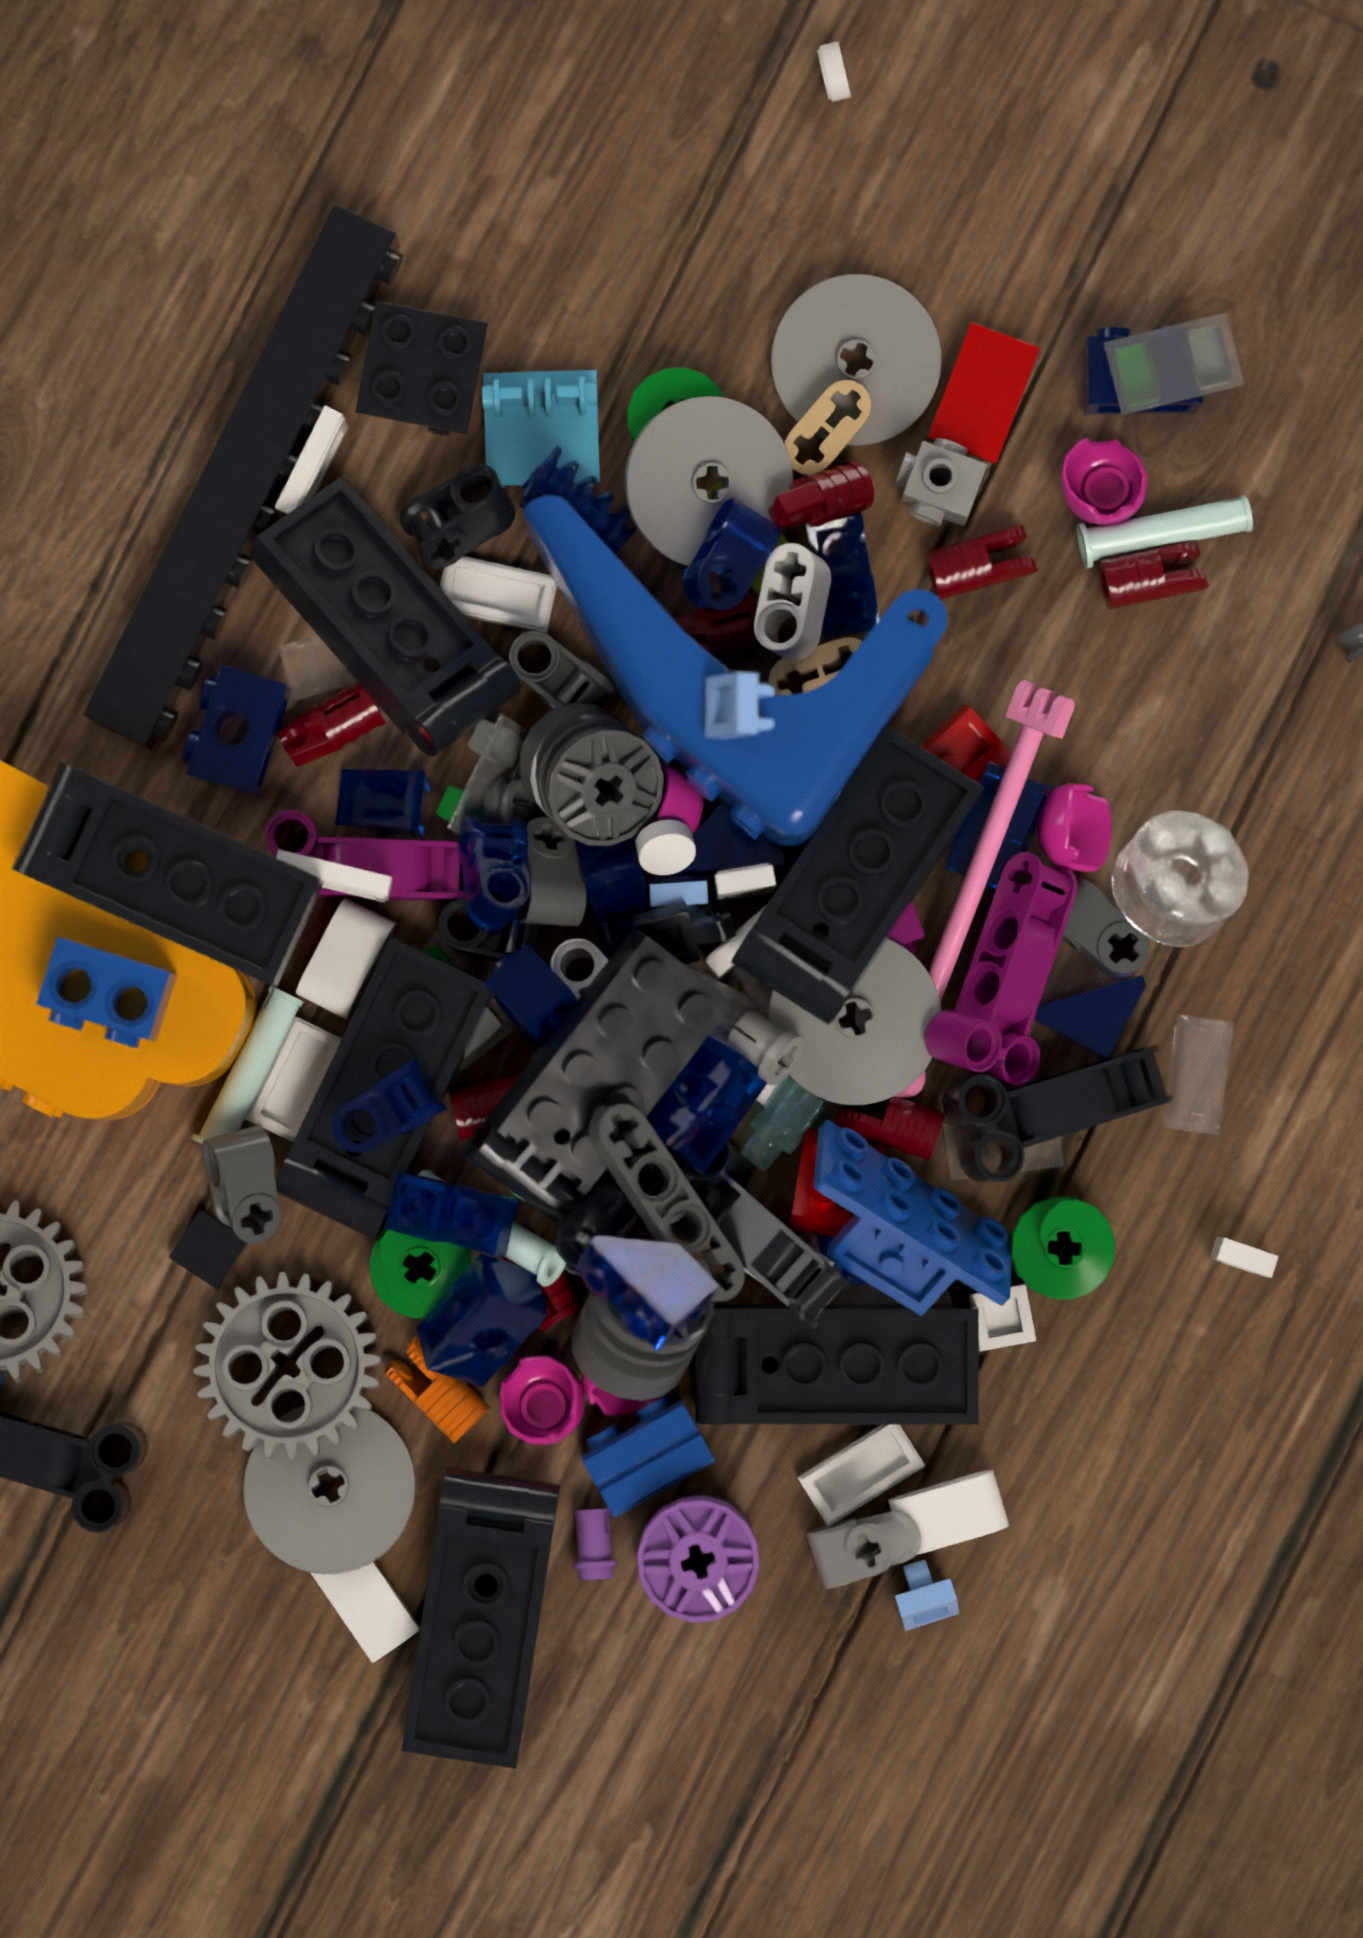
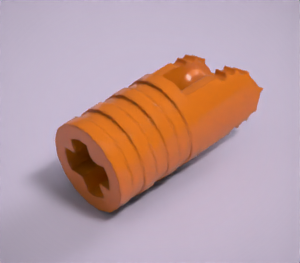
M415 1336L407 1344L406 1353L409 1354V1358L413 1360L412 1362L416 1363L417 1367L433 1383L429 1386L416 1372L411 1370V1367L401 1360H392L384 1368L385 1375L455 1444L491 1407L422 1338Z

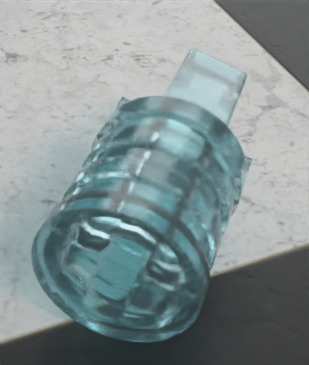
M790 1075L785 1081L781 1082L777 1092L771 1096L767 1105L760 1109L750 1125L756 1130L741 1151V1155L764 1172L783 1150L788 1154L794 1151L804 1138L803 1134L811 1128L812 1122L816 1117L820 1116L824 1106L830 1103V1101H826L806 1091Z

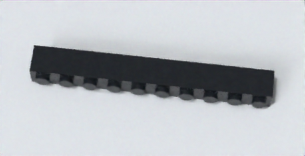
M334 204L83 713L90 721L150 750L153 749L157 739L162 742L168 739L179 715V712L172 708L182 688L190 691L201 673L204 661L198 658L207 637L212 640L218 637L226 622L229 610L224 608L223 605L232 586L241 589L252 569L254 561L248 554L256 537L272 526L277 518L278 513L273 503L282 485H286L300 457L298 452L307 434H311L324 406H327L323 404L332 383L341 386L350 370L354 356L349 354L348 351L357 333L363 336L367 334L372 324L375 308L373 300L382 282L390 285L398 273L403 260V254L397 252L400 244L395 232Z

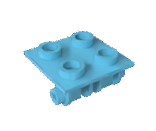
M596 370L483 373L484 386H482V398L485 418L486 465L496 471L503 486L600 483Z

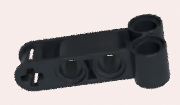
M1158 1045L1129 1051L1007 1090L995 1077L986 1074L955 1079L945 1089L942 1103L947 1118L955 1125L964 1128L969 1127L971 1133L961 1144L959 1151V1164L964 1174L970 1179L981 1183L1008 1181L1015 1177L1022 1169L1025 1159L1024 1148L1173 1101V1094H1166L1154 1052L1159 1051ZM971 1086H976L980 1089L985 1098L984 1109L977 1117L968 1112L965 1106L966 1092ZM989 1141L994 1142L1001 1151L1000 1165L993 1172L985 1168L981 1157L983 1147Z
M706 1131L697 1134L687 1143L683 1151L682 1161L686 1170L684 1176L741 1260L743 1267L814 1329L818 1325L814 1321L815 1318L844 1285L849 1289L852 1284L744 1189L749 1181L751 1168L748 1159L724 1136L716 1132ZM724 1156L721 1167L709 1174L713 1162ZM664 1176L658 1178L650 1185L646 1192L647 1195L655 1196L662 1190ZM681 1211L678 1215L673 1216L670 1223L672 1236L681 1241H691L694 1238L696 1224L689 1213Z
M0 1411L1 1478L71 1498V1510L75 1521L80 1527L89 1532L101 1533L110 1530L127 1518L131 1511L132 1499L129 1490L119 1479L121 1475L136 1470L147 1457L148 1442L146 1435L139 1427L132 1423L118 1422L101 1428L92 1438H88ZM113 1433L125 1436L131 1443L132 1456L125 1465L113 1463L106 1455L105 1444ZM95 1489H103L114 1498L115 1512L109 1520H100L90 1512L88 1505L89 1497Z

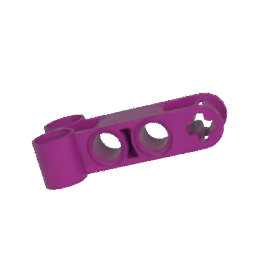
M295 810L282 811L275 815L267 824L265 832L266 845L275 857H277L278 849L281 850L278 846V835L281 829L292 823L302 824L308 831V840L304 848L295 852V854L391 876L393 883L388 900L452 902L458 899H472L488 902V896L482 895L484 851H490L489 844L456 841L320 837L313 821L302 812ZM466 854L465 889L461 891L462 855ZM322 888L318 895V898L346 897L348 899H368ZM317 898V900H316V902H315V904H314V906H313V909H312L310 915L312 914V912L315 910V908H316V906H317L318 898Z
M1020 852L1007 862L1001 874L955 1011L943 1010L938 1012L931 1019L926 1029L925 1045L930 1056L936 1060L968 1069L977 1075L986 1074L995 1077L998 1081L1012 1086L1025 1085L1034 1077L1039 1067L1040 1050L1036 1041L1029 1037L1028 1034L1076 898L1077 880L1072 871L1065 867L1050 868L1045 866L1039 857L1030 852ZM1017 874L1032 881L1030 885L1015 880L1014 875ZM1050 884L1064 890V894L1060 895L1046 888Z

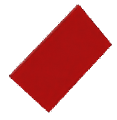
M971 322L927 439L935 441L936 438L955 442L964 446L968 450L967 454L997 464L1040 347Z

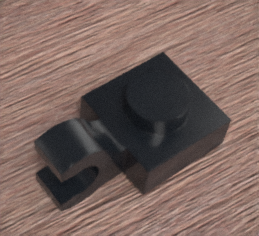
M725 899L708 902V904L698 908L692 915H689L686 903L683 901L629 916L632 929L634 926L685 965L701 960L698 945L724 941L736 936L732 917L728 911Z

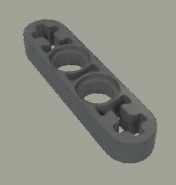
M617 1104L599 1110L593 1116L589 1126L591 1143L689 1291L696 1298L705 1302L727 1301L735 1297L742 1289L745 1280L744 1267L741 1260L646 1117L636 1107L629 1104ZM611 1119L615 1122L625 1120L629 1128L625 1130L623 1135L631 1149L645 1147L647 1152L631 1158L625 1165L623 1158L629 1157L633 1153L624 1141L612 1142L608 1135L614 1130ZM647 1163L657 1165L664 1176L662 1190L655 1196L645 1194L638 1184L639 1171ZM679 1211L689 1213L696 1224L694 1238L685 1245L678 1243L670 1232L671 1220ZM709 1243L710 1249L701 1251V1254L711 1266L723 1265L725 1271L719 1277L723 1286H707L705 1280L711 1274L709 1267L703 1258H694L689 1261L687 1256L703 1249Z

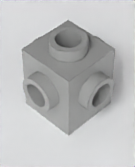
M936 438L933 445L922 441L917 456L906 452L895 485L905 488L900 504L911 507L909 515L920 521L939 526L942 520L945 519L965 526L987 464L967 457L968 450L955 442ZM934 477L941 478L946 485L936 486L930 479Z

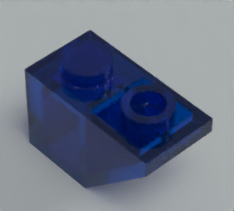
M632 837L611 846L586 845L574 839L603 953L609 960L632 930L629 916L651 910L634 839Z
M597 1235L589 1242L576 1266L586 1286L595 1295L604 1297L623 1316L629 1330L635 1336L646 1339L657 1351L705 1311L720 1286L678 1243Z

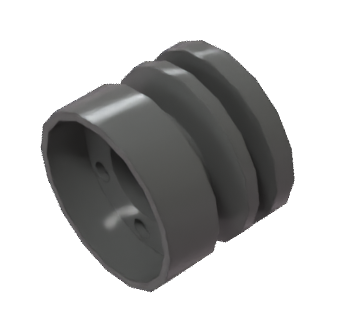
M571 703L548 712L532 726L521 747L518 770L524 791L569 837L586 845L611 846L632 838L651 821L661 802L664 777L658 756L645 740L629 729L618 717L594 704ZM602 777L605 781L598 788L595 783Z
M641 1244L622 1248L604 1263L572 1329V1354L581 1372L596 1387L618 1398L644 1401L661 1397L680 1382L693 1353L696 1351L712 1319L714 1302L700 1300L689 1291L661 1247Z

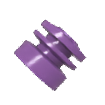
M707 1493L679 1495L660 1505L645 1523L638 1545L639 1579L649 1599L667 1615L691 1623L716 1621L737 1610L752 1592L759 1570L756 1536L745 1515L726 1499ZM692 1545H699L703 1553L713 1552L715 1558L707 1561V1572L703 1574H697L693 1566L684 1567L681 1562L689 1557V1547Z

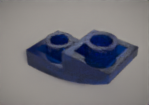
M856 512L813 528L806 522L805 528L809 551L823 559L831 572V584L823 620L825 638L830 639L871 631L880 620L874 577L870 568L862 513Z
M397 1172L385 1229L431 1242H447L494 1256H506L518 1199L443 1180Z

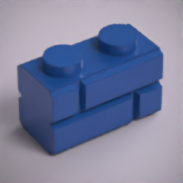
M664 1395L636 1411L641 1420L637 1424L620 1432L615 1423L586 1440L591 1450L582 1454L581 1459L614 1518L715 1462L712 1451L682 1398L671 1404L667 1396Z

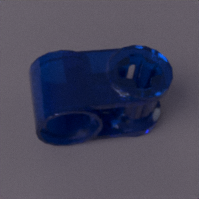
M729 498L716 513L703 543L685 571L683 590L687 599L695 606L704 609L725 610L737 606L745 597L760 568L776 548L782 534V528L736 498ZM710 573L718 574L717 582L723 586L720 594L712 593L714 586L707 581Z
M465 816L462 820L458 838V854L463 872L464 908L471 922L480 929L496 931L506 927L530 894L527 860L528 830L523 819L513 818L509 824L479 822L476 816ZM488 889L500 893L506 900V903L494 899Z
M419 1059L408 1063L373 1085V1088L345 1103L336 1111L332 1120V1132L335 1140L342 1148L350 1152L360 1153L374 1150L394 1137L414 1130L447 1110L444 1102H436L419 1073L422 1068ZM403 1085H406L418 1106L416 1110L404 1092ZM359 1109L369 1112L376 1123L373 1137L362 1144L351 1141L346 1136L344 1130L347 1116Z

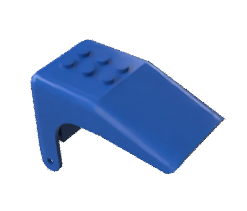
M543 496L531 501L523 514L528 536L643 732L642 736L645 742L665 763L669 764L674 759L688 771L686 773L688 776L686 781L710 802H713L717 797L732 810L730 812L732 815L729 818L749 837L756 840L761 835L771 845L780 850L793 851L801 849L809 843L886 725H889L932 660L934 647L947 627L948 616L945 606L936 595L929 591L918 589L904 592L895 599L842 670L830 681L819 688L802 694L774 695L758 698V717L773 719L774 727L758 731V734L731 739L705 738L706 678L730 674V672L681 630L565 500L560 497ZM915 610L924 612L928 619L927 625L923 627L914 621H908V615Z

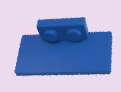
M826 1120L820 1126L814 1188L854 1213V1216L828 1244L827 1258L920 1316H923L956 1278L1000 1306L1007 1302L1010 1298L1011 1242L1010 1235L998 1221L987 1216L981 1217L968 1209L949 1190L943 1187L935 1188L916 1176L912 1169L902 1160L894 1157L888 1158L869 1146L865 1139L856 1131L850 1128H841L829 1120Z

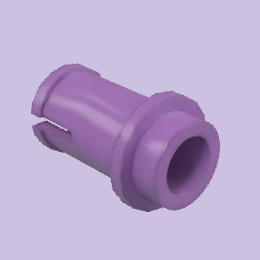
M609 1509L574 1511V1516H576L578 1563H572L573 1569H578L579 1580L613 1578V1567L618 1566V1560L612 1561L611 1511Z

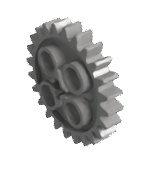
M14 1200L6 1214L0 1213V1247L5 1243L11 1246L0 1272V1284L6 1292L5 1296L0 1295V1324L6 1316L13 1313L27 1316L29 1324L26 1332L19 1338L6 1339L0 1336V1374L1 1371L8 1370L14 1381L19 1383L22 1377V1365L28 1363L40 1374L43 1372L42 1362L39 1357L41 1354L46 1352L57 1359L62 1357L60 1349L55 1343L58 1337L75 1340L77 1335L66 1322L68 1318H85L86 1313L84 1309L73 1303L72 1299L87 1295L88 1288L85 1284L71 1280L83 1273L85 1267L82 1261H65L77 1248L73 1240L55 1243L62 1232L60 1224L56 1221L42 1230L40 1228L43 1221L42 1211L36 1208L26 1219H23L21 1205L19 1201ZM26 1259H37L44 1264V1270L39 1279L29 1284L20 1283L14 1279V1271L20 1262Z
M280 1272L277 1288L270 1289L260 1276L256 1278L257 1294L252 1297L239 1286L235 1288V1294L239 1302L235 1309L221 1302L216 1305L219 1312L225 1318L221 1325L213 1322H205L203 1324V1327L215 1338L212 1344H197L195 1347L198 1352L209 1357V1364L193 1369V1372L196 1376L210 1378L211 1382L210 1385L201 1389L197 1394L200 1399L217 1400L218 1403L207 1414L210 1420H219L226 1416L230 1419L222 1433L226 1438L229 1439L235 1436L241 1430L245 1432L242 1449L249 1452L259 1440L264 1441L265 1457L272 1459L278 1446L285 1445L288 1458L293 1461L297 1459L299 1444L306 1443L314 1456L320 1455L319 1438L326 1436L335 1445L339 1446L342 1444L337 1427L342 1423L351 1429L358 1430L359 1425L351 1414L354 1408L371 1411L373 1406L361 1394L363 1389L380 1388V1382L366 1375V1371L368 1368L382 1364V1359L376 1355L366 1354L365 1348L374 1344L378 1338L375 1333L359 1334L358 1329L366 1322L368 1317L365 1312H359L348 1317L346 1312L353 1301L349 1294L342 1296L336 1302L331 1301L334 1286L331 1282L326 1281L316 1293L312 1291V1280L309 1274L304 1273L297 1288H291L287 1274ZM294 1311L299 1314L301 1319L300 1331L290 1340H277L273 1337L271 1331L273 1319L280 1312ZM316 1327H323L324 1334L321 1338L312 1344L296 1362L301 1370L299 1376L295 1379L287 1374L282 1376L271 1389L263 1403L259 1406H254L252 1404L253 1397L266 1387L280 1371L279 1366L275 1363L277 1357L281 1354L288 1358L293 1357L306 1342L310 1333ZM325 1349H337L343 1354L344 1366L340 1374L330 1379L318 1377L313 1368L314 1359L317 1354ZM245 1354L259 1356L263 1366L259 1378L250 1384H239L236 1382L232 1372L236 1360ZM290 1391L298 1392L305 1400L304 1413L294 1422L280 1421L275 1413V1405L278 1398Z

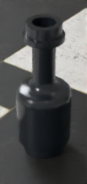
M646 1148L630 1149L633 1155L625 1157L626 1164L631 1158L646 1153ZM647 1163L640 1169L638 1174L640 1188L646 1180L655 1181L660 1177L662 1171L657 1165ZM617 1182L614 1185L608 1183L595 1184L586 1196L583 1195L560 1225L555 1247L559 1256L569 1266L580 1271H591L595 1266L603 1265L634 1226L638 1215L637 1211Z

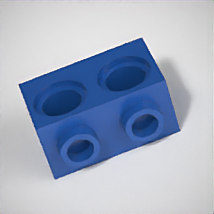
M57 937L36 1005L51 1009L48 1021L82 1031L84 1022L87 1020L107 1027L104 1035L105 1039L138 1049L141 1038L156 1042L177 975ZM84 970L91 979V991L83 1001L71 1003L63 992L64 981L70 973ZM131 988H140L148 999L147 1010L139 1019L128 1021L120 1013L119 1000L125 991Z

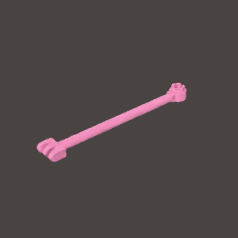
M1026 680L1021 681L1017 685L1005 717L1023 725L928 970L936 987L940 1003L1042 737L1046 733L1063 739L1074 710V701L1063 695L1056 698L1053 691L1045 688L1038 690L1035 684ZM925 1070L913 1084L895 1096L901 1098L916 1096L922 1090L925 1083Z

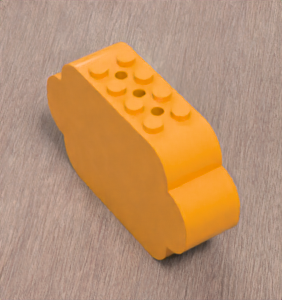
M0 761V1090L3 1088L11 1091L13 1086L24 1090L26 1093L21 1101L50 1117L54 1115L61 1118L65 1112L80 1118L117 1120L138 1112L148 1104L162 1082L177 1086L194 1087L211 1083L225 1075L232 1068L257 1017V1000L249 979L242 972L12 870L13 862L48 785ZM136 852L130 858V869L133 872L144 870L148 864V857L145 852ZM57 937L177 975L156 1042L141 1038L137 1049L105 1039L104 1035L107 1027L85 1020L82 1031L48 1021L51 1009L36 1005ZM77 970L66 977L63 984V992L71 1003L81 1002L88 997L92 987L89 975L84 970ZM131 988L125 991L119 1000L120 1013L128 1021L139 1019L147 1010L148 999L140 988Z

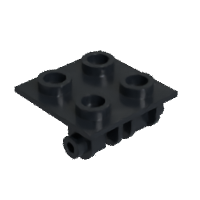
M376 301L355 413L428 427V432L442 436H449L450 431L467 435L488 323Z

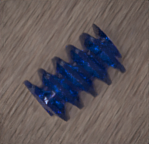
M556 445L520 486L525 491L519 507L525 510L531 501L543 496L560 497L570 505L615 555L637 530L635 524L629 527L626 526L630 516L628 506L623 505L610 512L609 508L614 497V493L610 490H606L595 497L591 496L597 478L593 475H588L575 482L574 479L579 468V462L571 460L558 467L557 463L562 448Z

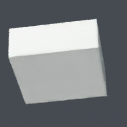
M1216 1237L1209 1259L1263 1277L1272 1278L1279 1256L1224 1237Z
M1026 1284L1011 1286L1010 1298L1003 1306L998 1305L981 1293L968 1295L969 1303L977 1304L979 1309V1351L1036 1341Z

